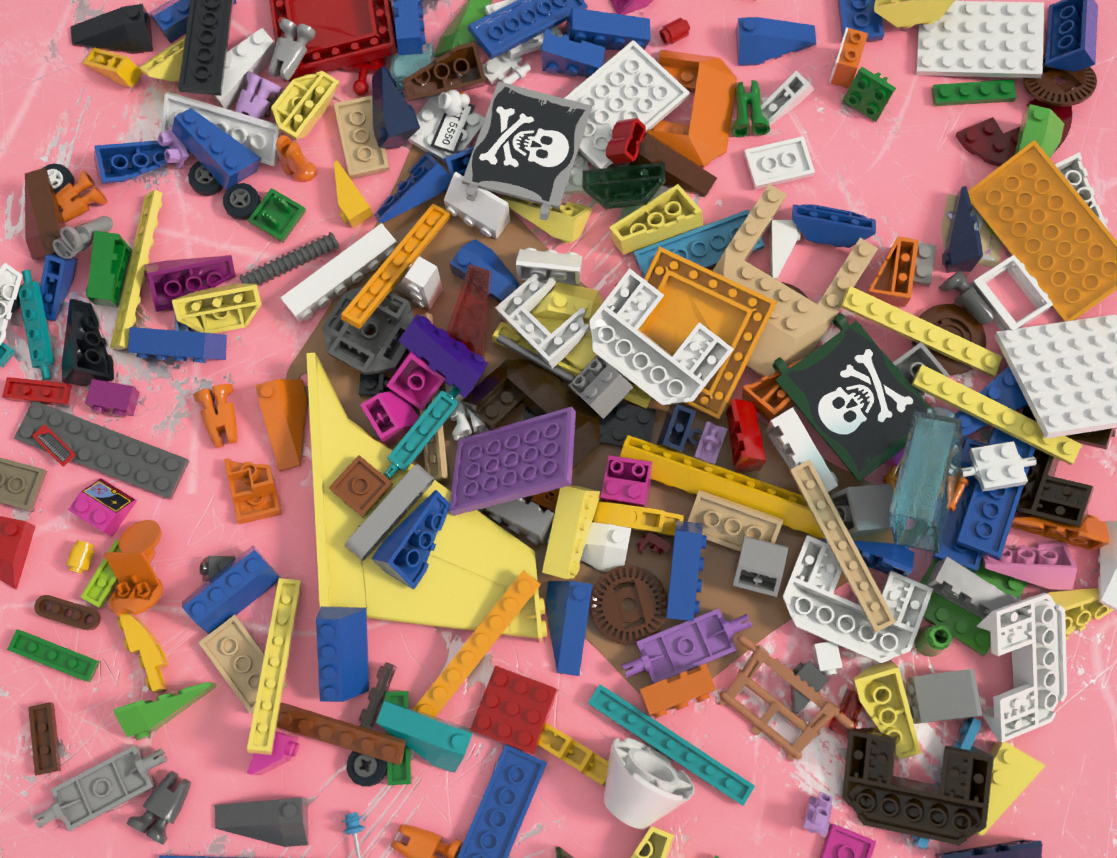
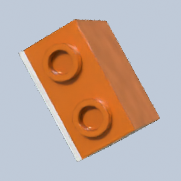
M846 27L829 83L849 89L857 72L868 33Z

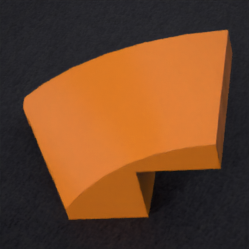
M228 458L224 459L231 497L234 502L236 519L239 525L282 514L270 465L253 464L247 461L240 463L233 462Z

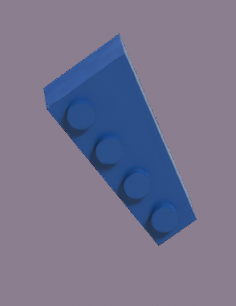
M130 327L128 352L137 353L138 358H150V354H153L155 359L168 360L169 356H174L175 361H187V357L193 358V362L206 363V359L226 360V334Z
M1009 366L979 392L1016 412L1029 406ZM959 410L941 428L955 443H958L991 425Z
M676 521L666 618L693 621L694 614H699L700 601H696V592L701 593L702 579H698V573L703 571L704 557H700L701 549L706 548L707 536L703 535L702 523Z

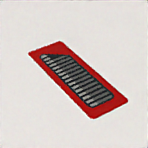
M45 424L32 435L63 467L76 456Z

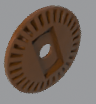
M1046 55L1043 56L1042 77L1023 78L1024 87L1032 97L1053 106L1080 104L1093 95L1097 86V76L1091 67L1077 72L1047 67L1045 65ZM1061 77L1065 79L1066 82L1063 84H1058L1054 82L1053 79Z
M952 304L936 305L927 309L919 317L933 325L938 322L940 324L938 327L986 349V335L982 324L963 307ZM912 341V347H915L917 344H919L917 342ZM927 348L947 371L949 376L960 375L973 369Z
M620 566L611 569L597 581L591 593L590 611L596 627L606 637L618 643L635 644L637 641L656 634L662 627L667 615L668 599L662 583L655 575L641 567ZM622 583H635L634 587H623L617 592L613 589ZM625 598H632L635 601L636 606L633 611L628 612L623 609L622 602ZM640 618H643L645 620L641 624L634 627L623 626L624 622L631 623L639 620Z

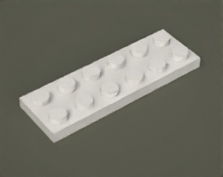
M171 92L165 93L161 132L169 130L171 125H173L175 116L192 108L260 156V163L273 167L277 165L278 152L276 142L282 132L278 129L277 124Z

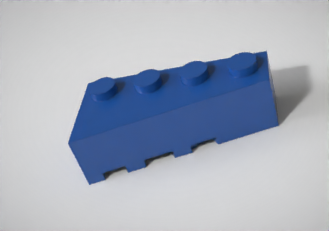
M393 0L398 55L423 54L422 45H426L422 0Z
M572 8L563 28V34L569 36L571 41L580 43L583 40L605 47V50H622L634 40L645 50L650 42V18Z
M192 108L174 117L172 132L225 190L258 171L261 161L260 156Z

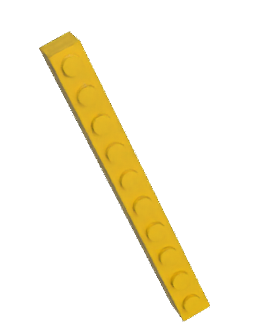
M627 435L620 457L652 462L651 479L662 482L670 487L682 489L690 494L697 495L699 490L781 518L783 519L782 525L788 526L793 530H800L816 538H824L802 495Z

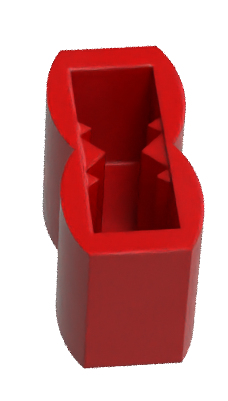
M638 118L617 121L613 127L612 139L608 142L606 148V157L614 164L633 162L638 156L640 143L645 136L646 126Z

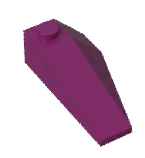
M231 255L166 260L144 265L156 312L173 309V299L196 291L214 288L236 276Z

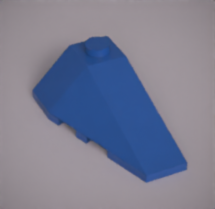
M743 17L737 20L735 34L738 66L760 65L765 63L766 60L778 59L786 53H795L815 46L817 43L815 25L762 17Z
M548 581L545 605L557 673L573 676L580 675L592 584L575 581Z

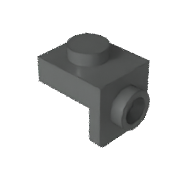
M207 556L204 558L199 568L200 575H203L202 580H210L234 561L235 556Z

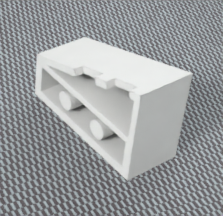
M419 256L395 290L412 299L416 306L420 308L426 307L430 310L443 291L437 266Z

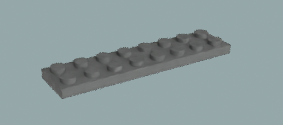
M32 401L14 437L17 441L46 451L32 437L45 424L76 454L71 460L72 462L172 500L189 463V460L40 402Z

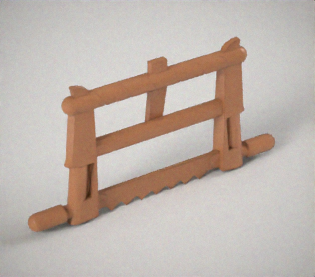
M741 634L738 636L739 643L753 653L742 670L739 669L737 677L727 692H720L722 700L718 703L724 706L730 705L754 725L751 731L757 736L762 731L788 752L787 756L792 762L794 758H802L801 751L816 736L821 735L819 731L833 717L847 729L854 728V722L842 712L840 713L841 709L837 705L822 698L820 691L815 692L813 686L808 687L807 681H801L800 676L794 675L792 669L788 670L786 664H780L779 658L773 659L760 644L756 646L745 635ZM763 663L821 708L809 724L751 679ZM744 686L748 687L770 705L761 718L757 717L735 699ZM777 711L802 731L793 744L767 725Z

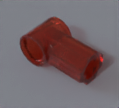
M846 689L839 706L841 709L839 712H842L855 724L853 729H856L858 725L857 718L862 704L859 701L857 692ZM833 717L829 724V730L848 738L849 729Z

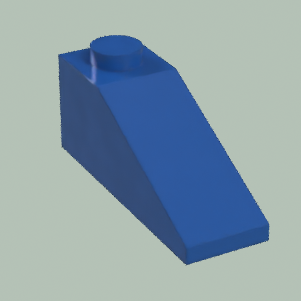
M56 253L46 255L40 285L46 319L57 320L74 280L78 258L63 259Z

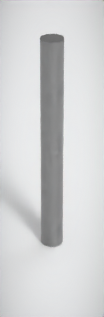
M502 334L498 336L496 340L498 343L565 381L572 382L574 375L558 366L552 369L539 355Z

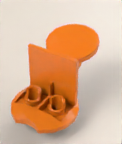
M153 520L139 521L126 529L119 540L121 552L104 553L106 560L119 581V584L116 586L117 589L109 600L110 610L115 615L123 613L137 615L143 613L155 605L162 596L164 590L163 583L157 578L150 565L156 555L154 548L161 540L162 535L159 524Z

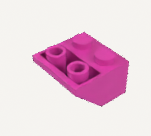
M394 391L378 393L360 404L379 438L387 446L404 437L419 419L410 402Z
M609 455L600 496L601 500L608 503L647 508L652 462Z

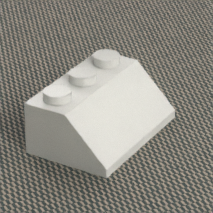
M455 172L444 198L446 211L450 212V215L454 217L459 216L468 226L477 227L485 236H492L497 239L510 221L508 202L481 188H478L475 201L467 200L466 191L469 185L462 184L464 176Z
M534 248L519 250L516 260L517 280L527 281L532 275L537 274V281L547 283L548 279L552 278L555 282L580 286L581 255L574 252L562 254L554 250L543 252L537 251Z

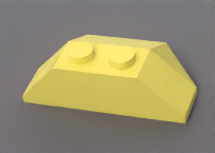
M875 0L874 12L896 27L910 28L915 24L923 23L929 25L939 21L955 0Z
M185 37L140 66V71L149 77L172 82L179 81Z
M323 71L293 79L271 107L278 129L296 140L306 137L327 110L339 85V81Z
M556 282L530 313L535 318L568 320L583 307L586 315L582 317L583 321L589 322L604 300L598 290Z
M246 283L200 290L172 300L177 321L203 333H219L245 328L262 305L257 284Z

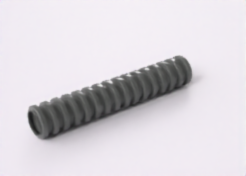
M329 232V235L326 236L324 234L323 238L320 239L318 237L315 242L312 240L310 244L306 243L304 247L299 246L300 249L298 250L296 248L293 249L294 252L292 253L289 251L287 255H281V258L276 257V260H270L269 264L264 263L262 267L259 265L258 269L255 270L253 268L252 272L249 273L247 271L246 275L241 274L239 278L242 283L261 286L263 282L268 283L269 279L274 280L275 276L280 277V274H286L288 270L291 272L294 267L297 269L298 265L303 266V263H309L311 259L314 261L317 256L320 258L323 253L326 255L328 251L332 252L334 248L339 249V244L334 234Z

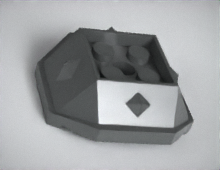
M364 286L344 292L322 327L327 353L364 375L396 370L409 350L398 341L414 319L409 301L390 291L364 325L358 329L341 320V314ZM368 330H376V332L373 335H366V332Z

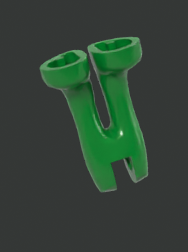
M751 80V93H744L743 81L738 82L736 86L737 120L732 125V135L742 138L750 132L747 104H751L752 132L755 135L761 136L769 133L770 124L762 114L761 94L757 80Z

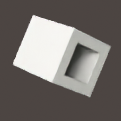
M824 642L811 646L815 667L820 672H823V675L837 674L836 670L843 668L838 645L832 642Z

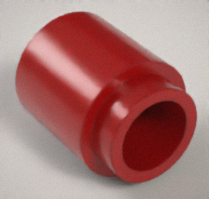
M681 17L664 25L659 30L663 43L665 45L674 44L689 36L690 25L687 20H683Z

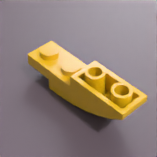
M598 502L592 522L627 527L633 531H650L656 534L675 537L676 521H683L684 515L645 507Z
M131 613L120 614L117 622L120 629L124 630L125 633L124 645L130 653L141 654L139 662L141 667L146 670L148 677L145 678L148 689L155 693L167 691L161 669L168 667L169 663L160 643L149 628Z

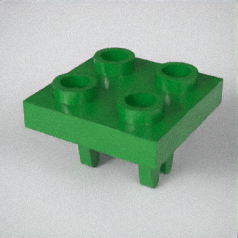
M861 67L842 101L877 122L894 94L896 87L887 82V77L881 78V73L874 74Z
M271 188L252 213L248 222L284 243L305 214L306 208Z

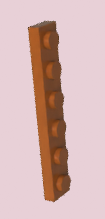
M283 702L280 704L277 721L278 728L399 765L402 763L406 740Z

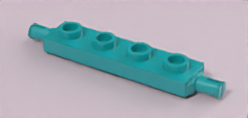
M23 270L21 273L24 283L19 287L18 295L32 368H40L42 380H50L52 377L49 367L54 363L40 286L39 282L32 281L31 270Z
M456 385L453 386L449 393L441 391L390 453L387 459L391 465L383 473L385 476L388 475L387 478L391 479L398 469L406 472L458 407L459 403L455 398L461 390Z

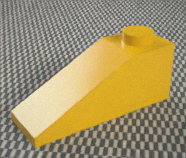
M93 48L83 61L85 66L120 85L130 88L138 83L140 76L143 74L127 56Z
M335 161L337 198L341 210L338 214L345 224L349 223L354 228L373 216L369 204L340 163Z

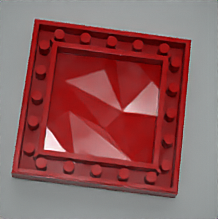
M269 0L275 46L279 37H285V33L279 26L283 18L292 21L297 26L300 23L308 25L316 32L315 37L306 44L307 52L289 80H283L284 82L316 74V72L320 71L328 72L398 54L391 0Z

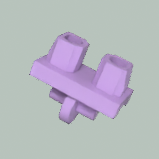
M171 125L168 131L160 132L157 139L161 146L169 145L170 147L164 153L166 162L176 163L178 168H183L185 166L184 161L192 153L172 132L173 125Z
M707 421L694 458L715 465L728 428L720 427Z
M819 792L817 797L810 796L803 827L812 834L819 832L821 836L825 837L828 833L833 798L823 792Z

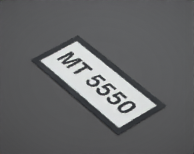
M469 104L467 107L462 108V112L456 116H449L444 112L430 147L452 154L455 153L463 137L460 129L466 130L468 125L467 116L473 113L475 105Z

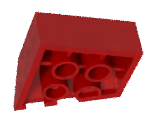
M730 399L726 409L734 472L760 471L766 463V457L762 443V431L759 429L758 424L760 421L759 410L755 409L754 402Z
M0 516V580L17 589L36 526L27 521Z

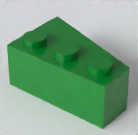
M94 230L89 281L86 288L87 298L93 304L117 308L119 306L132 249L120 234Z

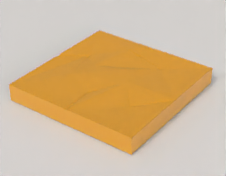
M659 246L644 279L664 294V297L640 326L639 330L673 356L700 322L734 349L695 400L684 402L720 420L777 305V301Z

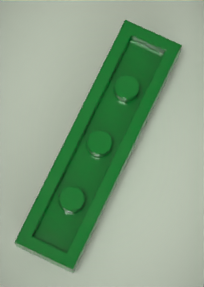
M1014 80L933 84L931 88L934 106L1014 102L1017 98Z
M16 629L7 648L8 651L90 683L100 663L98 660L19 629Z
M409 691L385 692V701L409 708ZM386 731L387 735L393 736L388 731ZM406 745L402 763L397 765L387 762L388 786L412 784L411 749Z

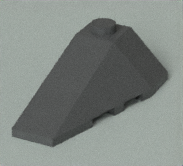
M308 798L215 805V829L283 847L309 845Z

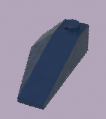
M382 66L372 76L373 131L379 148H400L420 129L413 107L404 100V93L399 92L396 88V81L386 66Z
M962 186L956 196L945 250L942 254V264L946 267V273L959 270L961 272H971L983 257L979 230H974L975 215L970 216L972 204L966 186Z
M1022 839L935 855L936 858H1042L1043 845L1041 840Z

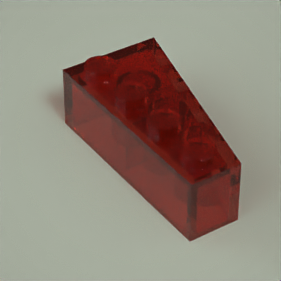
M469 264L446 332L454 340L464 343L467 349L474 354H479L485 359L492 271Z

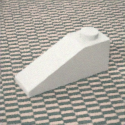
M795 71L761 105L763 116L769 121L771 126L799 105L815 88L798 71Z
M772 220L769 226L770 276L776 280L793 251L797 240H800L801 231L793 220Z

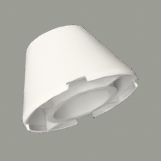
M619 738L614 740L610 750L603 801L606 808L620 821L637 829H645L692 798L695 792L692 781L683 770L678 772L670 765L672 760L651 746L631 738H625L624 741H619Z

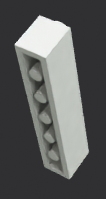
M381 223L281 297L283 303L299 323L310 319L315 311L326 307L331 299L342 295L353 283L360 282L369 271L376 270L381 262L387 259L398 246L397 241Z

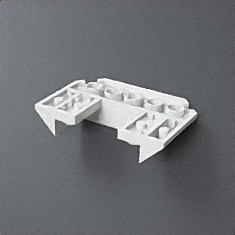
M629 268L589 321L593 352L661 405L692 402L734 349L700 322L673 356L641 332L639 328L664 297V294Z
M807 535L782 596L795 627L878 663L910 652L933 588L890 571L881 594L896 623L874 633L860 605L833 594L842 570L829 545Z
M1041 593L993 610L977 625V627L990 631L991 654L1000 656L1012 651L1013 689L994 696V707L982 711L985 721L1001 743L1051 723L1056 716V713L1053 711L1058 702H1063L1067 696L1065 609L1061 605L1056 604L1047 593Z

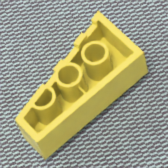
M574 485L560 488L542 573L564 579L575 578L578 574L580 559L601 491Z
M995 742L990 752V755L994 756L987 826L974 835L983 836L1046 766L1007 742Z

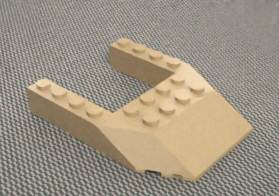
M771 184L767 186L713 269V272L777 301V305L746 366L762 377L777 373L772 366L777 358H782L788 366L807 357L815 350L841 309L840 305L847 288L856 285L878 250L877 247L859 238L818 304L746 262V260L780 210L787 196L786 193Z

